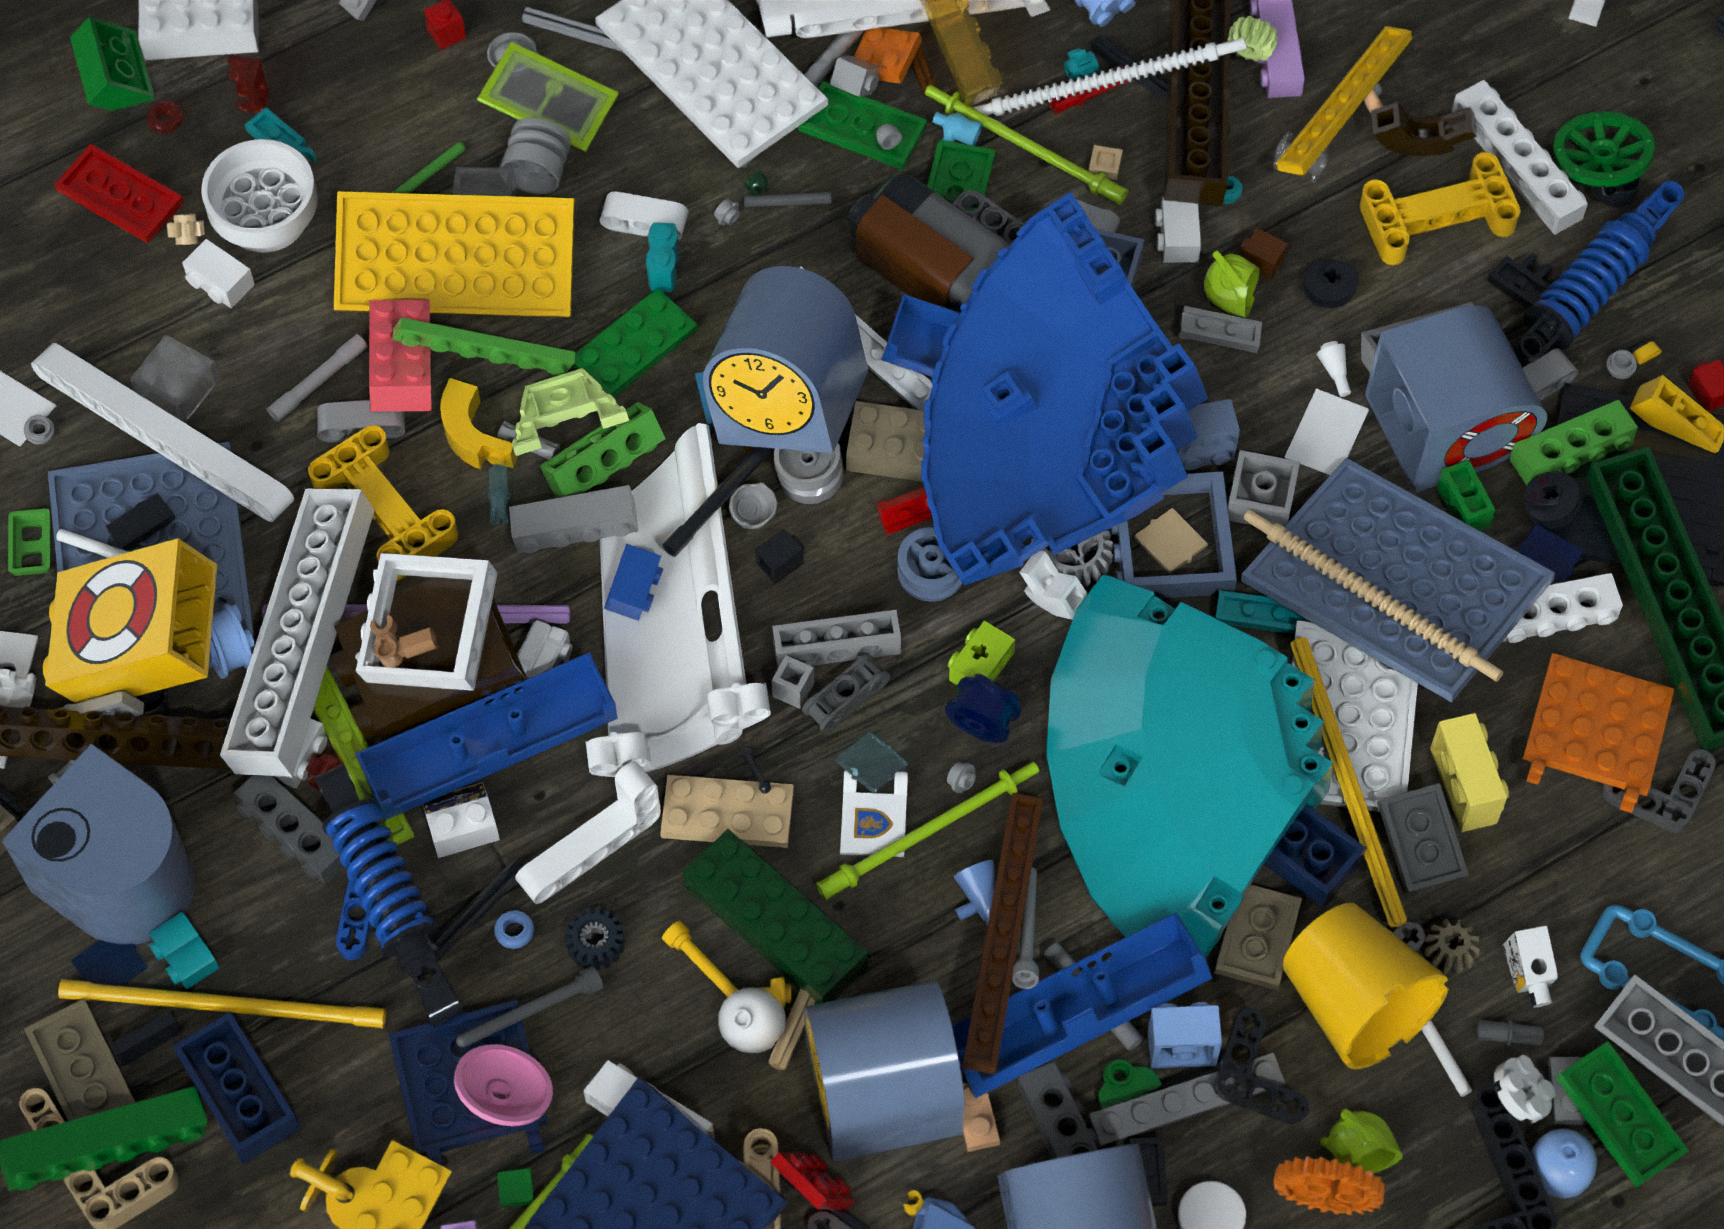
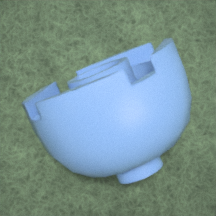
M1564 1128L1551 1130L1537 1140L1530 1152L1544 1188L1550 1196L1563 1199L1576 1197L1588 1188L1596 1175L1597 1157L1594 1147L1586 1137L1576 1131Z

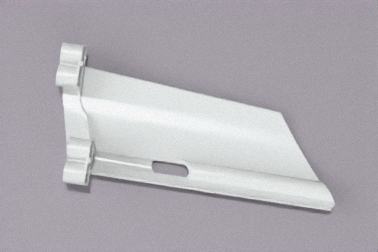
M698 423L696 426L689 428L678 439L675 451L650 476L632 490L636 505L638 532L629 533L623 537L611 536L600 538L606 686L616 704L618 719L608 723V736L586 741L589 772L593 775L615 777L620 769L633 761L638 762L645 772L669 766L699 754L717 744L723 745L735 741L742 735V729L766 719L771 714L766 683L746 684L721 507L697 531L693 539L676 557L669 555L662 546L680 525H683L718 487L710 429L707 424ZM626 543L661 555L658 566L663 568V572L658 586L651 585L649 593L653 594L654 598L649 612L642 611L639 621L604 609ZM710 590L718 594L723 629L720 637L714 642L708 641L706 638L701 607L704 594Z

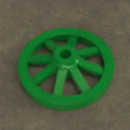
M1591 112L1571 119L1560 128L1554 140L1553 154L1557 166L1569 178L1585 185L1612 187L1636 180L1649 169L1654 158L1655 143L1649 129L1631 116L1617 112ZM1603 126L1620 128L1612 140L1605 139ZM1594 127L1595 141L1591 143L1579 131ZM1629 133L1638 138V142L1619 149ZM1569 139H1572L1585 152L1565 148V145ZM1643 151L1638 160L1624 158ZM1570 159L1583 161L1586 163L1578 166L1575 163H1573ZM1614 167L1625 168L1619 171H1613Z

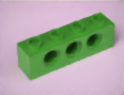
M1616 400L1514 443L1509 460L1527 485L1535 476L1542 473L1554 471L1567 474L1572 473L1580 465L1590 461H1600L1606 454L1629 448L1633 443L1638 426L1620 400Z
M637 402L626 409L629 421L604 429L600 426L540 465L553 494L558 498L583 494L593 486L607 481L608 477L619 469L630 466L633 460L643 453L653 451L657 444L666 438L652 409ZM631 434V439L626 443L627 437ZM607 450L606 456L601 459L602 454ZM582 466V471L576 476L578 469Z

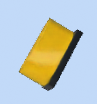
M1654 337L1631 349L1630 353L1633 354L1638 365L1644 364L1662 352L1654 342Z

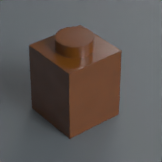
M1257 228L1251 238L1247 236L1243 240L1239 252L1242 253L1243 258L1259 267V275L1272 280L1285 261L1288 243Z

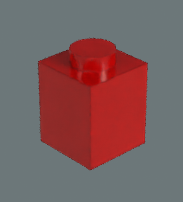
M444 0L424 10L427 30L441 50L466 38L463 18L451 0Z
M1719 359L1709 364L1708 362H1703L1696 366L1687 385L1700 406L1708 412L1724 406V365Z

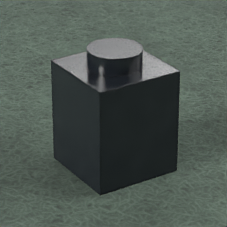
M783 528L755 549L756 564L774 584H777L804 564V546L797 536H791Z

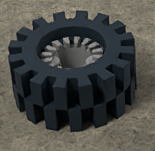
M590 907L584 908L585 914L581 915L578 911L574 914L575 920L570 919L568 929H565L568 954L570 958H574V963L578 966L582 963L584 969L594 966L596 970H600V965L603 964L605 968L611 966L610 961L613 960L616 963L619 960V953L622 954L624 951L623 944H625L622 924H620L619 918L616 915L612 916L611 911L608 909L603 913L601 907H595V912H590ZM593 933H600L604 939L599 940L596 946L587 943L586 939L592 938Z

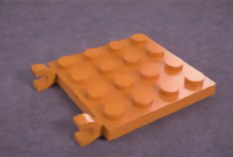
M1552 653L1522 758L1531 762L1526 782L1539 785L1545 766L1624 789L1619 810L1632 813L1639 794L1647 796L1674 689Z

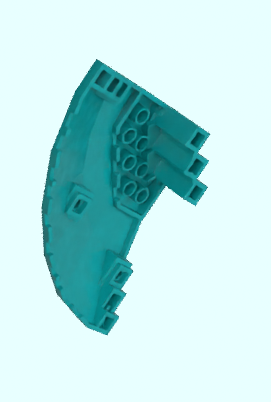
M1103 574L1076 609L1051 678L1047 762L1060 831L1067 847H1069L1076 867L1081 873L1092 902L1096 906L1098 905L1109 918L1112 926L1118 929L1124 938L1177 912L1206 959L1221 938L1222 931L1240 908L1248 887L1306 804L1316 810L1330 790L1333 762L1318 753L1321 747L1324 721L1309 712L1312 706L1315 679L1290 665L1288 657L1269 645L1183 602H1180L1175 609L1157 598L1152 591ZM1161 612L1165 616L1161 619H1156L1153 614ZM1118 765H1123L1127 770L1119 773L1115 768ZM1220 901L1224 904V907L1217 910L1213 908L1212 904Z

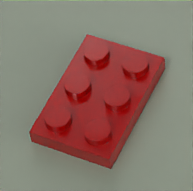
M778 1152L770 1162L817 1209L848 1210L857 1200L850 1193L852 1190L851 1186L839 1176L834 1178L826 1170L829 1167L828 1164L815 1153L810 1155L806 1153Z

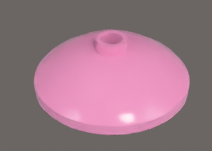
M483 1045L468 1051L460 1059L454 1074L455 1089L464 1105L480 1118L498 1125L520 1126L538 1120L547 1111L553 1096L552 1082L544 1067L529 1054L510 1046Z

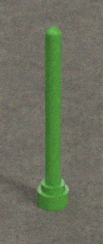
M461 142L456 143L391 193H411L465 151V145Z

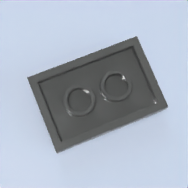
M1440 783L1377 801L1406 894L1469 876Z

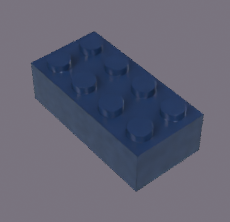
M1306 804L1277 843L1264 865L1320 907L1324 908L1360 866L1366 847Z
M231 1012L172 1046L243 1165L301 1130L294 1113Z

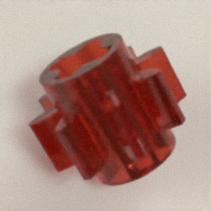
M326 753L318 759L312 757L305 769L309 772L307 774L310 777L308 783L320 791L314 777L343 764V762L335 756Z

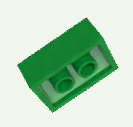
M88 17L70 37L88 104L114 111L152 101L155 96L136 30Z

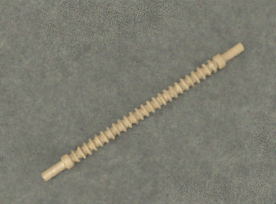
M1251 509L1244 515V520L1267 534L1268 540L1273 543L1279 542L1281 548L1286 546L1287 552L1293 551L1295 557L1300 555L1301 561L1308 560L1307 564L1309 566L1315 565V570L1322 569V574H1329V579L1336 578V583H1343L1344 589L1350 587L1351 593L1358 592L1357 596L1359 598L1365 597L1366 603L1372 601V606H1379L1380 612L1386 610L1387 616L1394 615V621L1401 620L1402 626L1408 624L1410 631L1415 629L1416 635L1423 634V639H1430L1432 645L1437 643L1438 649L1445 648L1446 654L1452 653L1453 659L1459 658V662L1464 666H1472L1496 682L1502 677L1503 671L1479 656L1478 650L1472 646L1465 647V642L1458 643L1457 637L1451 638L1450 632L1444 634L1442 627L1436 629L1435 623L1428 624V618L1421 619L1420 613L1414 615L1413 609L1407 610L1406 604L1400 606L1398 599L1392 601V595L1385 596L1384 590L1378 592V587H1371L1370 581L1363 582L1362 576L1356 578L1355 572L1349 573L1348 567L1342 569L1341 563L1335 564L1334 558L1328 559L1326 553L1321 555L1320 549L1313 550L1312 544L1306 546V540L1299 541L1298 535L1292 537V532H1286V528L1281 524H1273Z

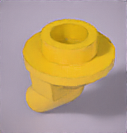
M784 977L771 979L770 987H760L777 998L782 1003L783 1009L785 1008V1003H791L790 983H785Z

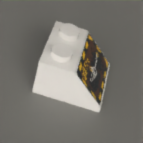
M483 782L454 790L423 804L438 858L500 840Z

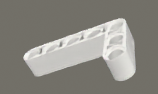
M630 762L616 774L615 785L618 798L616 802L518 871L515 876L516 881L535 904L542 903L658 820L661 810L657 785L638 762Z

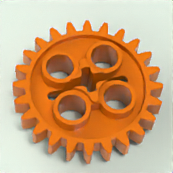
M1308 1156L1305 1161L1299 1158H1294V1161L1285 1160L1284 1164L1279 1163L1278 1168L1275 1170L1273 1184H1275L1274 1189L1279 1190L1278 1194L1286 1196L1285 1200L1287 1201L1296 1200V1205H1308L1310 1210L1319 1208L1321 1212L1329 1210L1336 1215H1339V1213L1352 1215L1353 1211L1364 1214L1365 1210L1374 1212V1208L1379 1209L1380 1205L1383 1204L1385 1183L1381 1182V1177L1374 1176L1372 1171L1363 1172L1364 1167L1362 1166L1351 1167V1162L1341 1164L1338 1163L1337 1159H1333L1330 1162L1323 1157L1312 1159Z

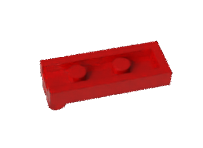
M925 487L889 501H879L876 504L879 520L887 535L932 518Z

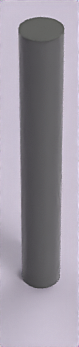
M831 192L744 196V207L831 204Z

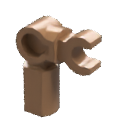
M390 615L386 616L387 625L383 629H380L375 620L370 623V628L376 635L374 653L385 667L394 668L402 662L404 657L408 659L438 648L437 638L431 627L402 636L398 640L395 635L397 623Z

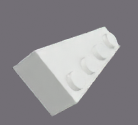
M608 1060L585 1088V1100L608 1117L636 1081L637 1077L626 1066L620 1063L615 1065ZM658 1091L714 1138L713 1123Z

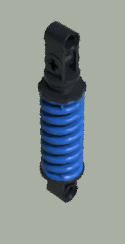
M344 763L314 777L326 803L329 804L333 812L324 821L322 829L325 834L334 838L333 848L336 852L340 853V863L345 868H348L347 877L351 882L355 883L354 892L358 897L362 898L361 906L364 911L369 913L368 920L370 925L377 928L375 932L376 938L381 944L383 956L397 957V966L400 972L410 973L434 1028L464 1014L453 988L449 986L437 961L442 951L440 946L435 944L433 938L440 930L439 925L435 923L432 917L422 915L427 909L426 902L422 900L414 901L419 896L420 890L414 885L407 886L412 881V874L409 871H400L405 866V859L401 856H393L398 850L396 842L386 841L391 835V830L386 826H380L384 816L380 810L381 806L378 800H359L355 791L356 788ZM431 973L434 980L430 984L426 982L425 975Z

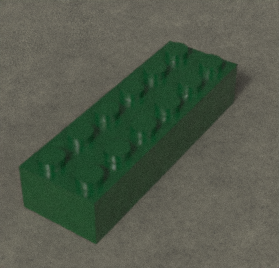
M729 829L722 833L683 871L684 887L799 990H806L810 997L815 1000V1004L834 1001L868 967V952Z

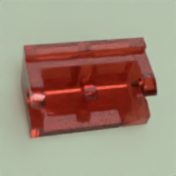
M229 55L228 64L231 66L232 71L227 72L228 77L235 80L237 95L248 97L249 99L248 103L236 102V106L242 111L256 112L258 114L265 108L269 95L261 59Z

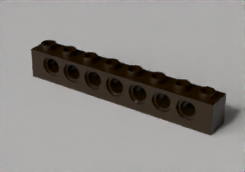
M0 705V756L77 760L88 746L92 744L117 763L231 770L220 756L231 720L225 718L201 719L193 716L168 717L160 714L134 716L128 712L103 715L99 711H88L80 714L78 711H69L67 709L18 708Z

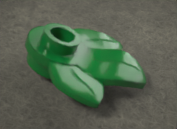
M1123 1059L1112 1060L1105 1066L1103 1071L1105 1084L1098 1094L1100 1107L1105 1109L1147 1095L1148 1092L1157 1090L1162 1084L1155 1072L1147 1067H1133L1130 1062ZM1120 1072L1124 1074L1125 1079L1117 1081L1113 1075Z

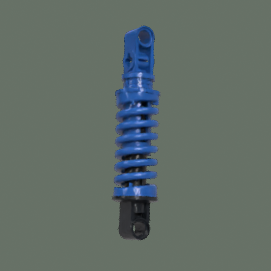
M1674 181L1664 182L1642 201L1632 213H1624L1619 220L1607 221L1595 239L1590 241L1586 249L1581 251L1576 260L1570 263L1567 270L1560 274L1558 280L1551 284L1549 290L1545 291L1537 302L1525 310L1524 320L1528 329L1511 346L1522 368L1538 360L1549 348L1567 349L1573 343L1574 338L1580 333L1581 327L1586 326L1590 321V317L1598 313L1599 307L1604 306L1608 302L1609 297L1617 292L1618 287L1626 282L1627 277L1635 272L1637 266L1643 265L1649 259V247L1656 239L1655 232L1668 220V216L1684 199V191L1678 183ZM1524 347L1530 351V354L1524 350Z

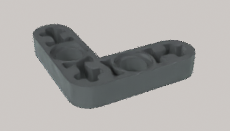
M1703 749L1692 751L1670 795L1650 787L1647 797L1654 801L1655 807L1643 809L1637 800L1633 812L1630 814L1669 832L1678 833L1685 830L1715 769L1716 761L1714 756ZM1700 760L1704 762V767L1697 778L1692 774L1696 763ZM1603 783L1601 794L1604 800L1620 808L1625 790L1621 789L1618 794H1614L1612 792L1614 786ZM1683 784L1691 785L1695 788L1697 794L1694 797H1685L1680 792L1679 787ZM1661 804L1665 805V808L1662 814L1659 815L1657 813L1661 807ZM1675 811L1680 813V818L1677 822L1671 819Z

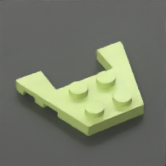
M583 368L527 385L524 389L520 407V422H517L515 428L516 439L512 441L515 456L542 448L537 432L539 428L553 427L559 422L572 418H582L588 413L598 411L604 429L629 421L626 409L623 406H619L611 394H606L602 390L601 385Z

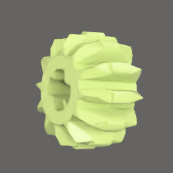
M1251 16L1247 18L1239 17L1229 31L1228 42L1245 38L1247 49L1237 51L1236 55L1243 56L1246 60L1248 58L1252 59L1255 62H1258L1259 59L1267 60L1269 56H1272L1278 43L1277 29L1271 27L1270 22H1263L1260 18L1254 19Z

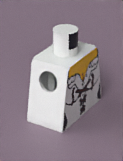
M1547 926L1516 931L1503 944L1517 993L1529 991L1532 1007L1534 1008L1549 1005L1552 1003L1548 987L1557 980V970Z

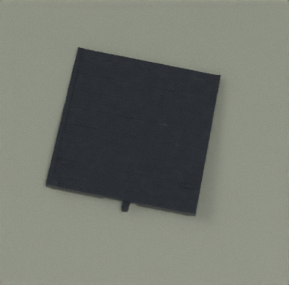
M1565 383L1557 425L1620 400L1638 426V429L1629 448L1606 454L1600 461L1644 447H1650L1710 586H1724V441L1719 452L1712 453L1650 426L1629 409L1634 397ZM1710 413L1724 425V416ZM1590 461L1580 465L1574 472L1568 473L1570 477L1575 479L1582 495L1583 503L1580 513L1572 522L1564 527L1546 529L1539 526L1535 546L1540 547L1541 550L1602 563L1610 561L1621 563L1586 481L1592 463H1595Z

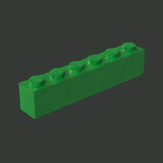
M193 1086L0 1140V1167L8 1191L15 1189L28 1190L40 1182L51 1179L53 1181L63 1180L72 1173L82 1170L94 1171L101 1168L104 1164L117 1160L119 1162H126L138 1154L149 1151L152 1153L161 1152L170 1145L181 1142L185 1144L193 1143L202 1136H205L207 1118L196 1088Z

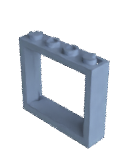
M1223 472L1187 474V478L1162 493V495L1209 493L1219 573L1134 578L1128 522L1125 521L1110 528L1111 535H1116L1117 544H1113L1114 562H1119L1120 571H1116V579L1152 591L1157 598L1219 595V590L1234 592L1237 578Z

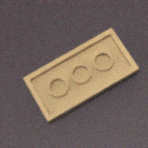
M667 775L660 832L661 838L714 842L722 833L729 829L746 845L788 848L794 785L770 783V792L763 794L759 790V782Z

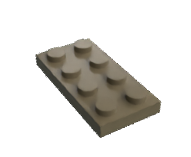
M85 999L24 1028L68 1121L136 1103Z

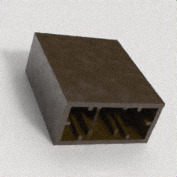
M435 577L393 597L389 615L397 623V632L395 633L397 639L400 640L399 638L431 627L438 643L437 649L408 659L404 657L402 662L394 668L454 672L472 580ZM494 597L492 599L474 691L367 683L356 672L358 661L355 659V656L361 649V628L363 623L367 621L368 610L334 626L343 648L331 653L330 657L344 686L347 688L356 683L358 685L363 701L352 705L351 711L359 730L366 740L380 735L385 741L528 679ZM379 662L378 667H385L381 662ZM524 686L518 687L514 691H518L522 689ZM494 699L488 700L485 704L492 702Z

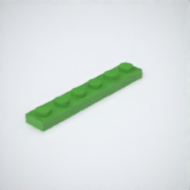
M402 317L393 329L392 340L399 341L405 346L414 347L419 345L429 347L435 352L450 351L460 353L461 356L466 358L481 357L497 364L505 362L517 364L523 369L537 368L546 370L549 374L553 375L567 373L575 363L574 351Z

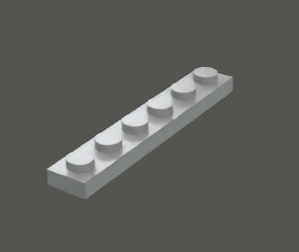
M1274 1052L1255 1058L1250 1075L1279 1086L1285 1084ZM1218 1071L1090 1113L1088 1119L1097 1135L1099 1147L1231 1104L1219 1098L1215 1093L1214 1081ZM1229 1077L1227 1081H1222L1227 1086L1226 1091L1228 1093H1231L1234 1089L1244 1091L1241 1095L1243 1099H1245L1246 1092L1251 1086L1247 1082L1244 1088L1235 1086L1232 1077ZM1256 1088L1253 1091V1096L1267 1092V1090Z

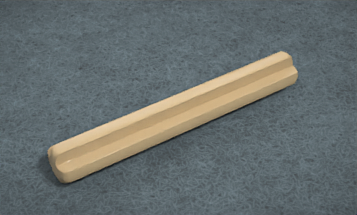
M800 989L786 1020L784 1032L779 1036L769 1058V1065L775 1069L785 1070L805 1028L804 1007L815 1005L816 1003L806 990Z

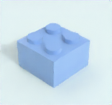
M1197 1002L1191 1004L1190 1007H1177L1175 1004L1167 1003L1161 1004L1157 1008H1152L1148 1026L1150 1068L1216 1066L1222 1044L1218 1005L1210 1006L1206 1002Z

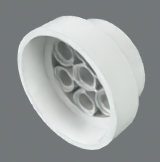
M250 140L226 149L212 161L202 181V199L212 227L227 241L253 252L277 251L292 244L310 223L317 207V189L309 163L293 147L274 140Z

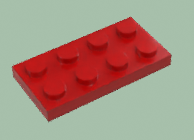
M92 144L84 150L54 184L56 191L146 243H149L184 203L183 197Z

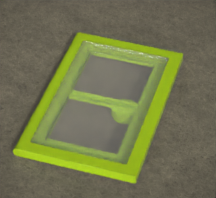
M510 42L477 101L517 120L524 118L548 120L567 132L571 138L572 146L586 152L616 101L619 92L518 44Z

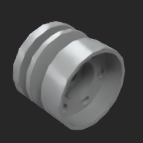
M539 118L518 120L512 127L508 148L505 150L501 162V175L513 187L524 192L547 194L555 191L561 181L564 171L563 164L567 161V154L571 147V138L560 126L548 120Z

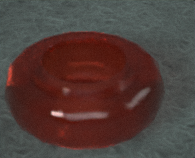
M163 101L153 105L148 110L146 118L147 124L153 131L166 134L175 131L181 125L183 117L180 108L176 104ZM161 115H172L170 119L166 121L157 120Z

